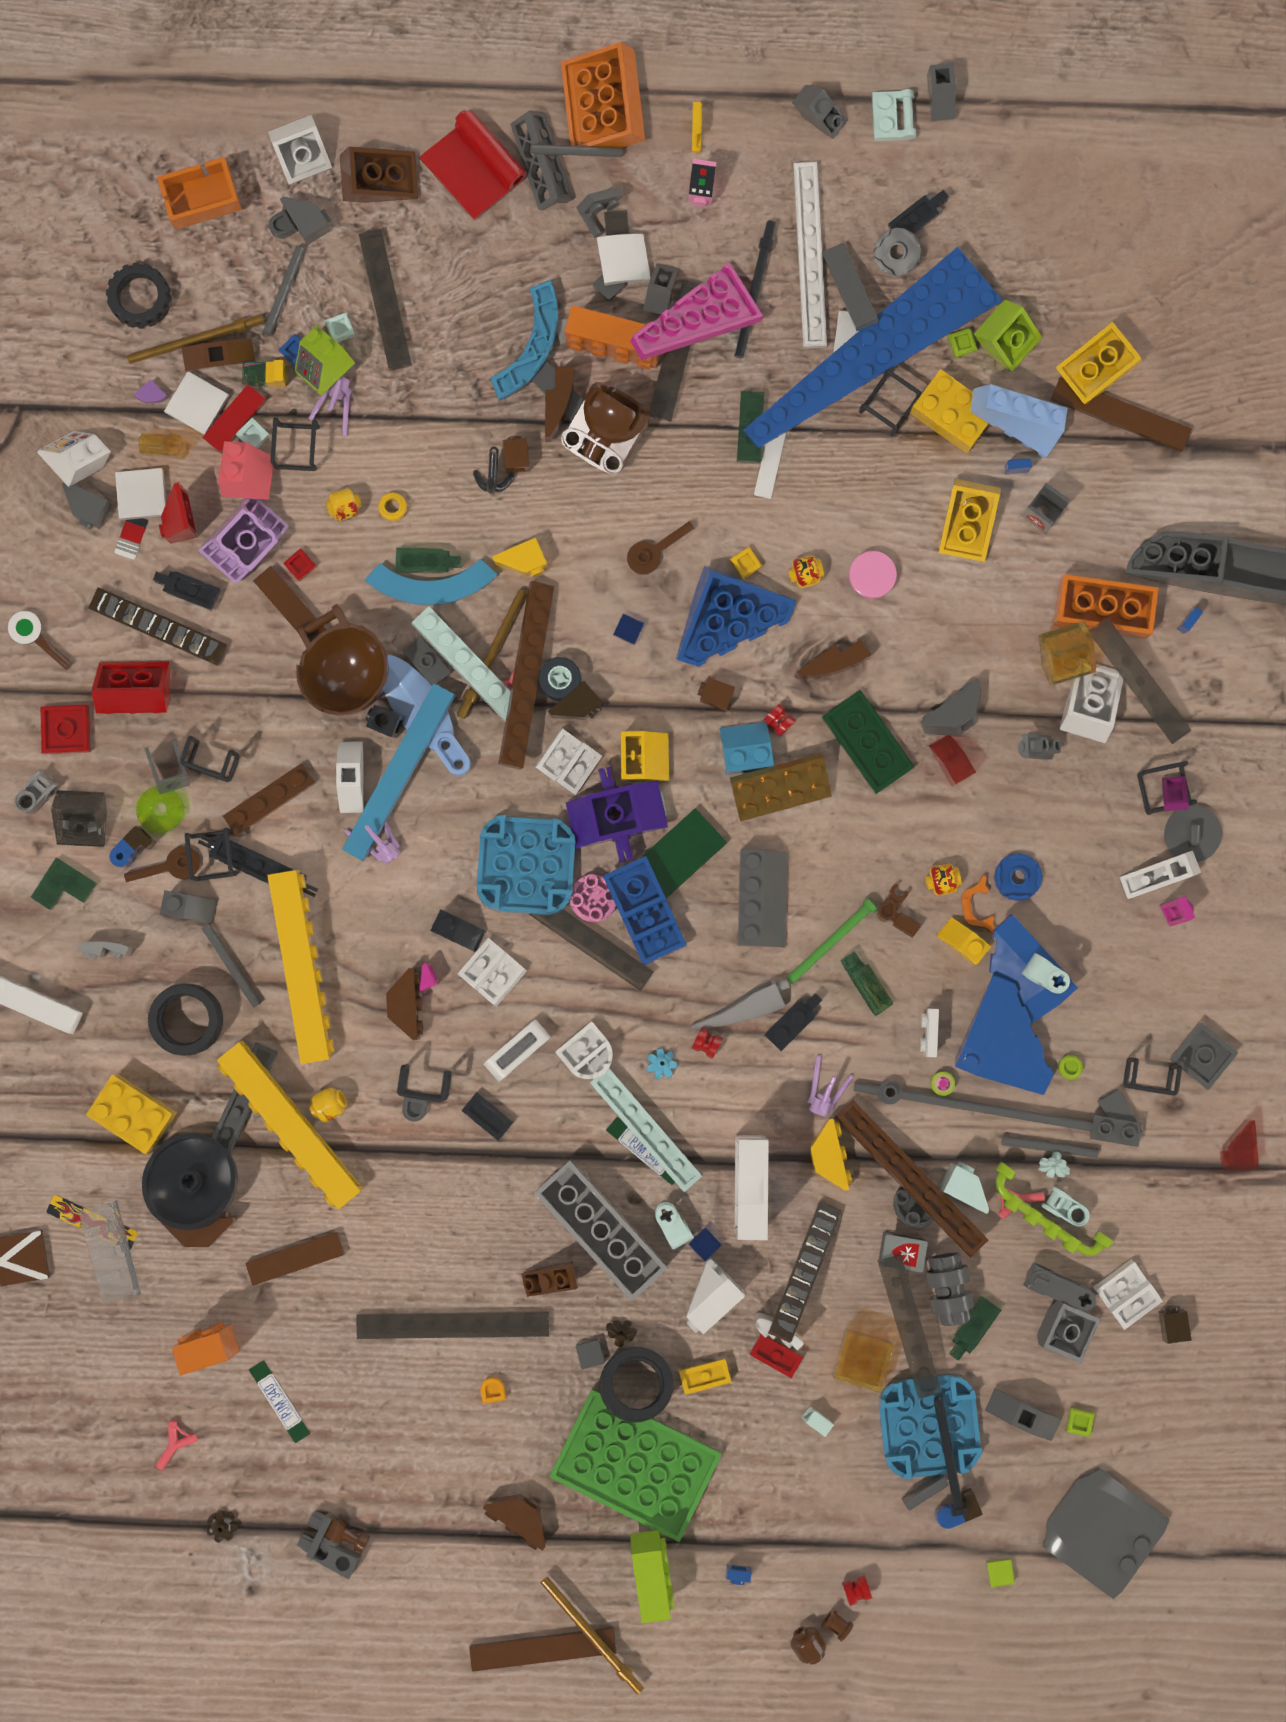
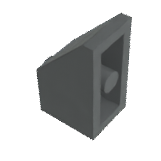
M288 197L280 198L284 209L307 245L331 231L328 224L331 222V219L325 209L320 211L315 203Z
M656 264L648 284L643 310L649 311L654 315H661L665 310L669 309L679 269Z
M63 482L64 492L73 516L79 520L78 524L89 530L92 527L100 530L112 504L108 500L76 485L68 487Z
M164 890L160 914L212 924L216 900Z

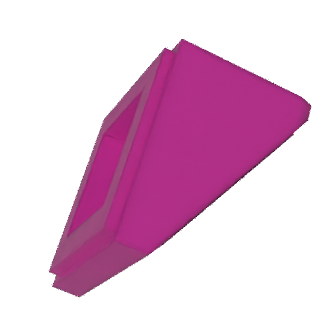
M430 963L422 965L420 992L432 988L439 983Z

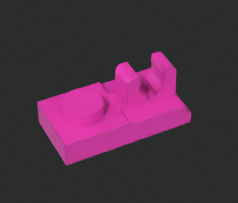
M1185 896L1159 905L1169 927L1195 918L1193 905Z

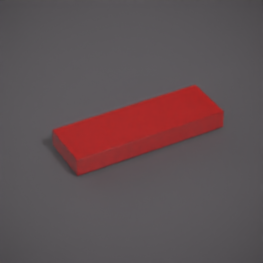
M247 384L202 438L222 454L224 441L232 442L237 436L236 433L253 418L267 400Z

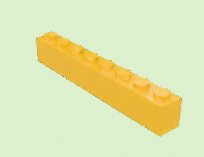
M299 869L269 874L267 876L300 1063L306 1064L329 1060L332 1057L331 1053H335L333 1039H329L327 1030L331 1029L330 1019L328 1015H324L323 1006H326V996L324 992H320L319 983L322 982V974L320 968L316 969L315 959H318L316 944L312 945L311 935H314L312 921H308L307 918L310 905L308 897L304 898L302 889L306 888L304 874H300Z
M243 1040L216 1060L220 1064L218 1065L220 1072L225 1077L229 1076L234 1081V1089L241 1096L245 1095L250 1101L248 1105L255 1114L260 1113L265 1119L263 1122L265 1127L271 1133L275 1132L280 1138L278 1140L279 1144L285 1151H291L295 1156L293 1159L295 1164L301 1170L305 1169L308 1172L310 1182L315 1188L322 1189L326 1194L324 1199L332 1208L335 1206L339 1210L363 1190L360 1183Z

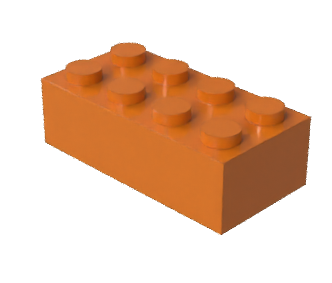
M571 306L564 332L566 345L569 346V349L576 352L590 351L592 355L599 358H605V356L613 357L615 361L623 364H628V362L636 363L638 367L650 370L651 367L656 369L660 355L641 360L630 342L632 336L647 324Z
M1064 574L1059 579L1053 625L1147 639L1153 634L1159 588Z

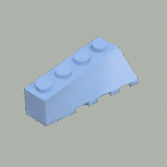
M989 384L974 388L970 412L990 425L1001 428L1009 437H1015L1020 440L1022 445L1034 449L1041 457L1047 458L1064 432L1068 408Z

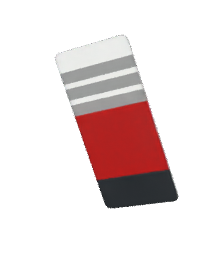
M143 518L126 520L114 553L135 559L148 520Z

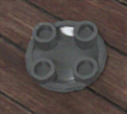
M901 1186L898 1188L894 1195L893 1207L900 1221L909 1227L915 1228L930 1225L934 1220Z

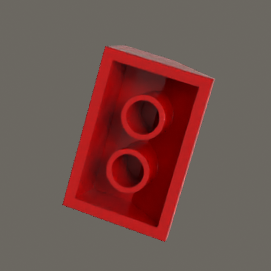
M170 661L99 662L91 690L95 713H167L170 701Z

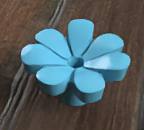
M658 1048L656 1055H648L647 1060L651 1064L647 1065L646 1069L650 1073L655 1072V1079H661L663 1074L666 1078H671L673 1075L671 1069H676L678 1063L671 1060L674 1057L672 1051L664 1054V1050Z

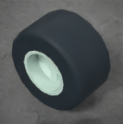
M566 657L549 659L539 672V684L542 692L554 701H561L581 683V673L578 666Z

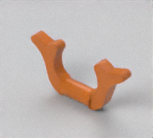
M983 875L974 887L963 892L961 903L964 920L967 924L986 928L993 934L995 929L992 924L994 917L990 916L985 920H977L973 915L971 896L974 893L989 892V889L985 886L987 877Z

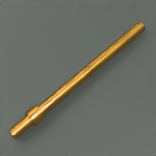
M262 314L247 319L242 317L228 325L129 354L127 358L129 363L132 364L182 349L181 347L192 346L237 332L240 334L246 332L248 328L264 324Z
M518 590L483 660V663L489 669L527 595L523 590ZM471 686L469 689H466L462 697L464 700L456 715L464 720L472 704H475L479 697L478 693Z
M546 1576L540 1584L617 1671L615 1674L619 1679L625 1681L636 1694H639L644 1687L632 1675L633 1671L630 1667L619 1660L548 1576Z

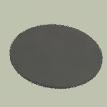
M1189 806V810L1175 811L1169 817L1164 829V839L1169 851L1176 857L1193 850L1197 862L1212 856L1218 849L1222 837L1221 826L1216 816L1201 806Z

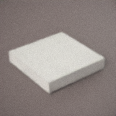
M187 372L164 412L205 435L215 422L229 395L194 374Z
M163 468L115 472L120 520L161 517L166 504Z

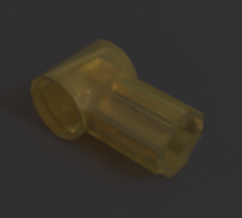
M141 433L139 437L140 454L183 459L189 453L188 443L175 433L169 435ZM175 442H180V448L172 451V445Z

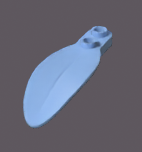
M389 655V674L384 692L393 711L406 716L403 726L408 730L432 686L407 662ZM447 710L428 748L437 753L451 774L464 776L471 768V761L454 737L452 720ZM448 742L450 747L446 750L442 749V745ZM458 761H462L463 766L459 769L456 768L455 764Z

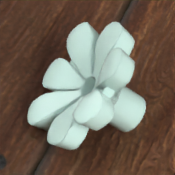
M1053 1152L1051 1158H1041L1038 1170L1047 1172V1177L1054 1178L1055 1174L1058 1177H1065V1175L1070 1174V1168L1066 1166L1067 1162L1065 1160H1061L1062 1154L1059 1152Z

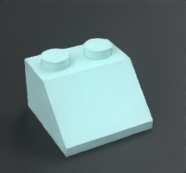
M958 1162L957 1165L950 1163L938 1188L988 1214L989 1207L979 1177L973 1174L975 1169L961 1162Z

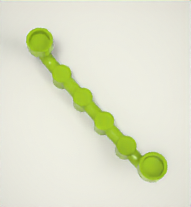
M1002 1162L995 1169L999 1172L995 1180V1188L997 1193L1006 1200L1003 1205L1014 1213L1017 1210L1025 1214L1023 1219L1034 1227L1037 1223L1045 1228L1042 1233L1052 1240L1058 1237L1064 1241L1062 1247L1072 1254L1078 1251L1085 1256H1094L1099 1254L1104 1247L1109 1250L1114 1243L1106 1235L1097 1231L1093 1237L1096 1243L1093 1246H1086L1006 1189V1179L1008 1178L1012 1181L1017 1174L1014 1170Z

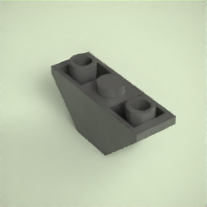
M976 679L972 683H966L959 693L953 697L946 698L935 711L932 710L926 713L922 721H920L924 733L960 736L978 722L982 693L979 680Z
M994 1388L985 1408V1411L1008 1424L1050 1441L1053 1440L1061 1418Z

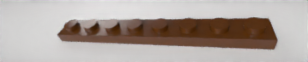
M536 581L529 582L498 765L519 770L524 768L554 586Z
M854 1100L835 1116L846 1130L969 1258L989 1241Z

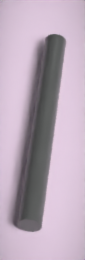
M530 145V154L622 157L623 153L622 148Z
M296 245L263 329V333L269 336L273 333L305 251L301 246Z
M205 925L201 928L252 1007L255 1008L261 1004V1001L211 925Z
M1002 1136L1001 1145L1098 1157V1148L1010 1136Z

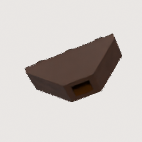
M252 338L181 347L185 371L256 362Z
M408 968L386 993L387 1018L412 1040H420L419 1035H423V1021L418 1018V1011H422L421 996L417 997V987H420L421 975L416 973V968Z
M226 1212L213 1224L192 1231L177 1230L162 1222L161 1224L184 1247H210L237 1221V1216H230V1212Z
M573 1261L521 1273L527 1297L575 1290L579 1287Z
M522 1494L489 1499L485 1502L483 1509L486 1511L485 1515L495 1522L499 1520L506 1525L505 1529L515 1536L517 1534L521 1535L526 1539L524 1542L532 1549L536 1550L539 1548L542 1551L544 1550L546 1537L539 1506Z

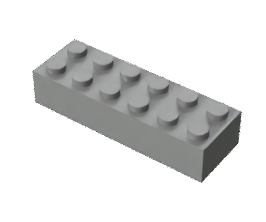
M571 1159L534 1192L538 1199L631 1301L638 1297L668 1269V1265Z

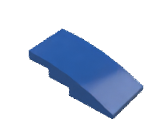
M646 856L603 875L643 966L687 946Z

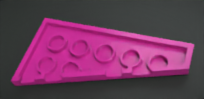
M728 262L718 273L712 274L702 285L699 284L678 300L671 309L665 310L654 322L651 321L635 333L630 342L640 359L644 360L759 323L763 315L730 262Z

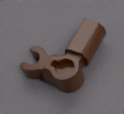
M895 884L889 891L890 898H885L882 905L878 908L877 917L883 922L891 921L893 923L892 926L913 938L921 924L902 912L900 914L897 913L898 903L906 899L908 891H905L902 896H897L895 889L898 885Z

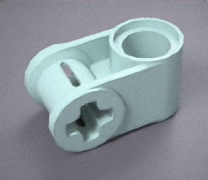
M1034 953L1022 972V975L1056 994L1065 992L1070 984V978L1066 972ZM1061 976L1063 978L1062 983L1065 984L1064 987L1061 985L1058 988L1054 987L1055 982L1052 978L1057 979Z
M1053 1186L1052 1194L1041 1207L1072 1225H1085L1089 1220L1088 1209L1073 1200L1065 1192ZM1076 1208H1080L1083 1212V1217L1078 1222L1073 1221L1071 1218V1213Z
M662 1202L657 1206L655 1210L657 1222L673 1250L694 1238L688 1225L681 1218L672 1203ZM662 1209L672 1210L670 1219L660 1217Z

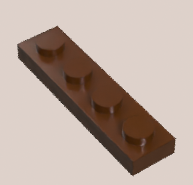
M301 763L224 814L223 818L235 836H238L316 783Z

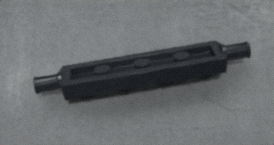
M202 834L200 838L208 843L199 840L198 844L210 849V857L227 864L224 837L219 835L213 840ZM230 840L232 866L237 870L269 884L267 875L294 870ZM307 883L306 888H302L304 893L313 897L316 896V893L308 889L318 892V888Z

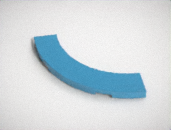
M551 280L529 288L534 305V326L524 352L507 369L490 378L499 401L510 397L526 386L538 374L552 350L558 325V307Z
M479 559L470 568L453 577L436 581H420L398 575L379 563L365 578V582L390 598L408 604L435 606L457 602L479 592L490 584L498 574L483 560Z

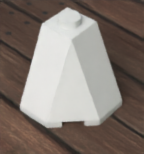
M711 1257L705 1262L686 1313V1317L689 1319L686 1323L695 1333L698 1331L702 1334L706 1333L745 1297L744 1290Z

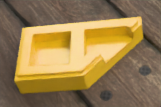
M693 102L692 153H700L701 102Z

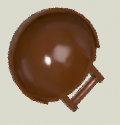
M338 604L333 605L332 610L306 626L301 625L297 627V631L306 647V650L302 653L299 665L296 664L297 683L300 692L309 704L317 710L330 715L346 716L367 709L379 698L388 680L389 661L384 646L373 632L363 625L349 623ZM338 619L340 625L323 631L312 641L311 633L332 620Z

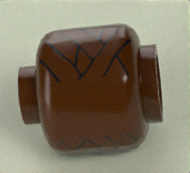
M801 1626L794 1631L790 1646L802 1663H809L810 1665L821 1661L825 1656L826 1642L815 1627Z

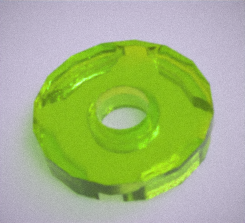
M156 786L147 789L141 794L137 801L136 814L138 821L145 829L153 833L164 834L180 825L184 817L185 807L176 791L173 790L159 795ZM159 803H163L166 806V813L163 816H157L154 812L155 806Z

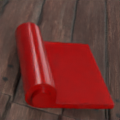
M463 110L455 118V129L419 156V159L469 216L475 220L518 186L527 176V172L472 110Z

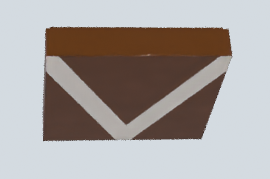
M43 1230L0 1237V1287L50 1278Z

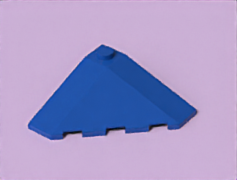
M704 565L696 586L676 659L699 667L707 663L705 659L717 653L722 656L736 649L735 644L747 638L749 641H752L766 634L765 630L776 624L779 626L787 624L796 600Z
M1010 914L993 930L992 939L996 940L995 954L990 956L989 972L1016 983L1019 990L1017 996L1021 1005H1025L1032 1023L1059 1006L1078 989L1070 979L1069 987L1065 992L1056 994L1022 975L1034 953L1047 959L1062 971L1064 970L1013 914ZM1061 976L1057 979L1052 978L1055 982L1054 987L1058 988L1060 985L1064 987L1065 984L1062 983L1063 978Z
M993 974L957 1052L955 1067L982 1078L1044 1095L1054 1073L1051 1066H1047L1042 1055L1044 1049L1038 1035L1034 1036L1030 1024L1032 1021L1025 1005H1021L1017 996L1019 990L1016 983Z

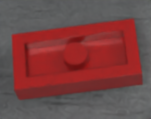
M761 1333L749 1353L752 1357L791 1379L803 1359V1356L768 1336L765 1338Z

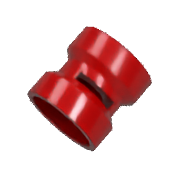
M778 704L763 719L767 725H771L774 728V732L779 737L796 722L792 716L785 713V708L781 704Z
M701 1027L691 1049L697 1052L703 1051L707 1057L713 1059L723 1038L718 1035L713 1036L709 1034L708 1030Z
M865 1575L857 1577L854 1582L849 1580L842 1582L849 1606L856 1605L858 1600L863 1599L867 1601L873 1599Z

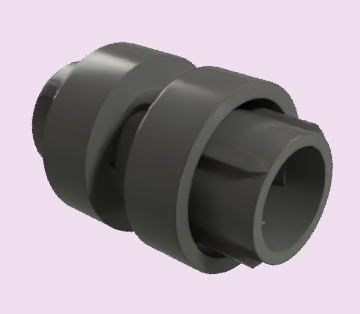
M944 1253L930 1257L928 1260L930 1269L925 1271L927 1287L935 1288L936 1295L929 1298L931 1313L938 1315L939 1323L942 1326H954L969 1322L971 1319L970 1309L974 1308L975 1305L972 1291L964 1290V1283L970 1281L968 1265L962 1264L961 1256L958 1253Z

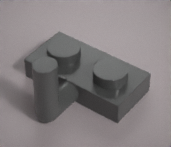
M621 187L590 193L576 207L594 238L599 237L602 232L592 216L601 210L611 211L619 205L618 201L625 195Z

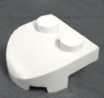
M592 1021L555 1052L575 1076L583 1079H595L602 1076L609 1069L613 1057L609 1041Z

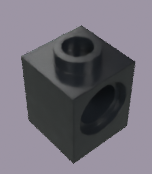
M374 705L366 715V727L389 737L397 738L406 716L385 707ZM383 714L388 717V723L385 727L379 724V718Z

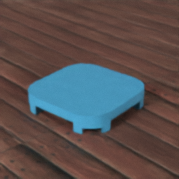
M500 815L488 821L482 828L479 844L477 894L482 904L490 910L507 913L551 915L562 911L570 901L573 885L575 836L571 829L562 820L554 818L553 820Z
M952 1374L905 1378L892 1381L883 1388L879 1396L883 1452L886 1463L893 1473L903 1479L947 1474L933 1401L934 1397L941 1396L944 1402L957 1473L964 1474L970 1472L969 1470L977 1464L982 1455L976 1407L977 1398L974 1389L964 1378Z

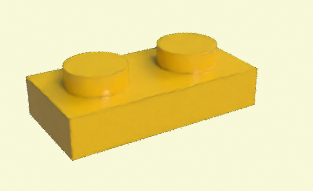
M725 1358L679 1370L685 1395L732 1383Z

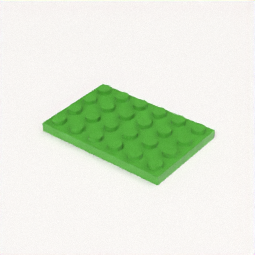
M592 1388L549 1477L680 1542L722 1452L654 1418L637 1423L621 1420L606 1408L600 1392Z

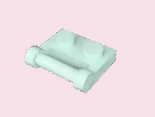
M914 90L872 92L874 141L911 140L916 138L912 106ZM903 101V130H898L896 102Z

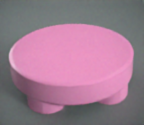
M867 551L857 556L852 562L848 577L852 588L857 594L873 600L883 597L891 591L896 581L897 572L893 561L886 554L879 551Z
M597 874L586 875L580 878L572 887L570 904L575 914L581 919L588 922H599L605 920L614 912L616 905L603 876Z

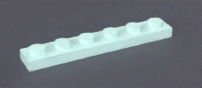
M427 607L411 624L487 704L506 721L511 691L430 607Z
M610 1068L602 1076L590 1082L684 1192L702 1177Z

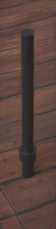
M767 220L763 237L759 241L758 248L760 251L749 292L755 304L757 303L768 254L772 251L774 243L772 237L776 222ZM751 325L740 330L734 354L736 358L743 359Z

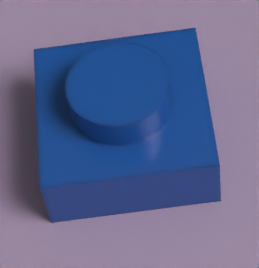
M727 1564L726 1579L730 1580V1583L744 1585L745 1582H751V1567Z

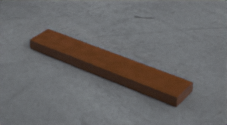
M1062 377L1058 379L1050 401L1180 452L1183 451L1192 429L1103 393L1084 405Z
M614 1627L594 1629L612 1652L617 1654ZM582 1631L469 1646L472 1672L602 1656Z

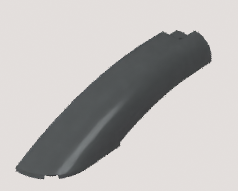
M1167 532L1150 538L1149 541L1138 547L1131 556L1126 568L1127 575L1223 596L1286 605V549L1235 540L1228 536Z

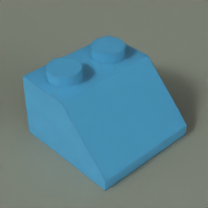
M765 722L719 728L726 775L753 772L774 766L770 736Z

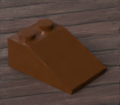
M349 146L340 154L343 201L369 203L418 199L415 151Z

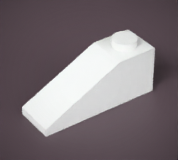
M1192 850L1121 876L1120 880L1127 898L1131 899L1201 873Z

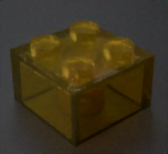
M1085 621L1038 635L1041 665L1050 686L1096 672L1094 640Z
M845 1328L832 1373L833 1378L881 1393L894 1348L893 1343Z

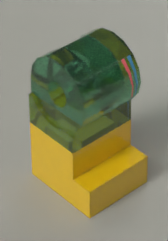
M284 360L245 362L242 364V384L259 387H287V366Z

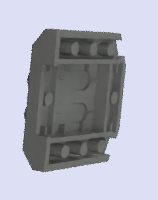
M1097 1468L1094 1472L1076 1479L1050 1514L1046 1523L1047 1529L1043 1547L1114 1599L1125 1589L1164 1534L1170 1520L1101 1468Z

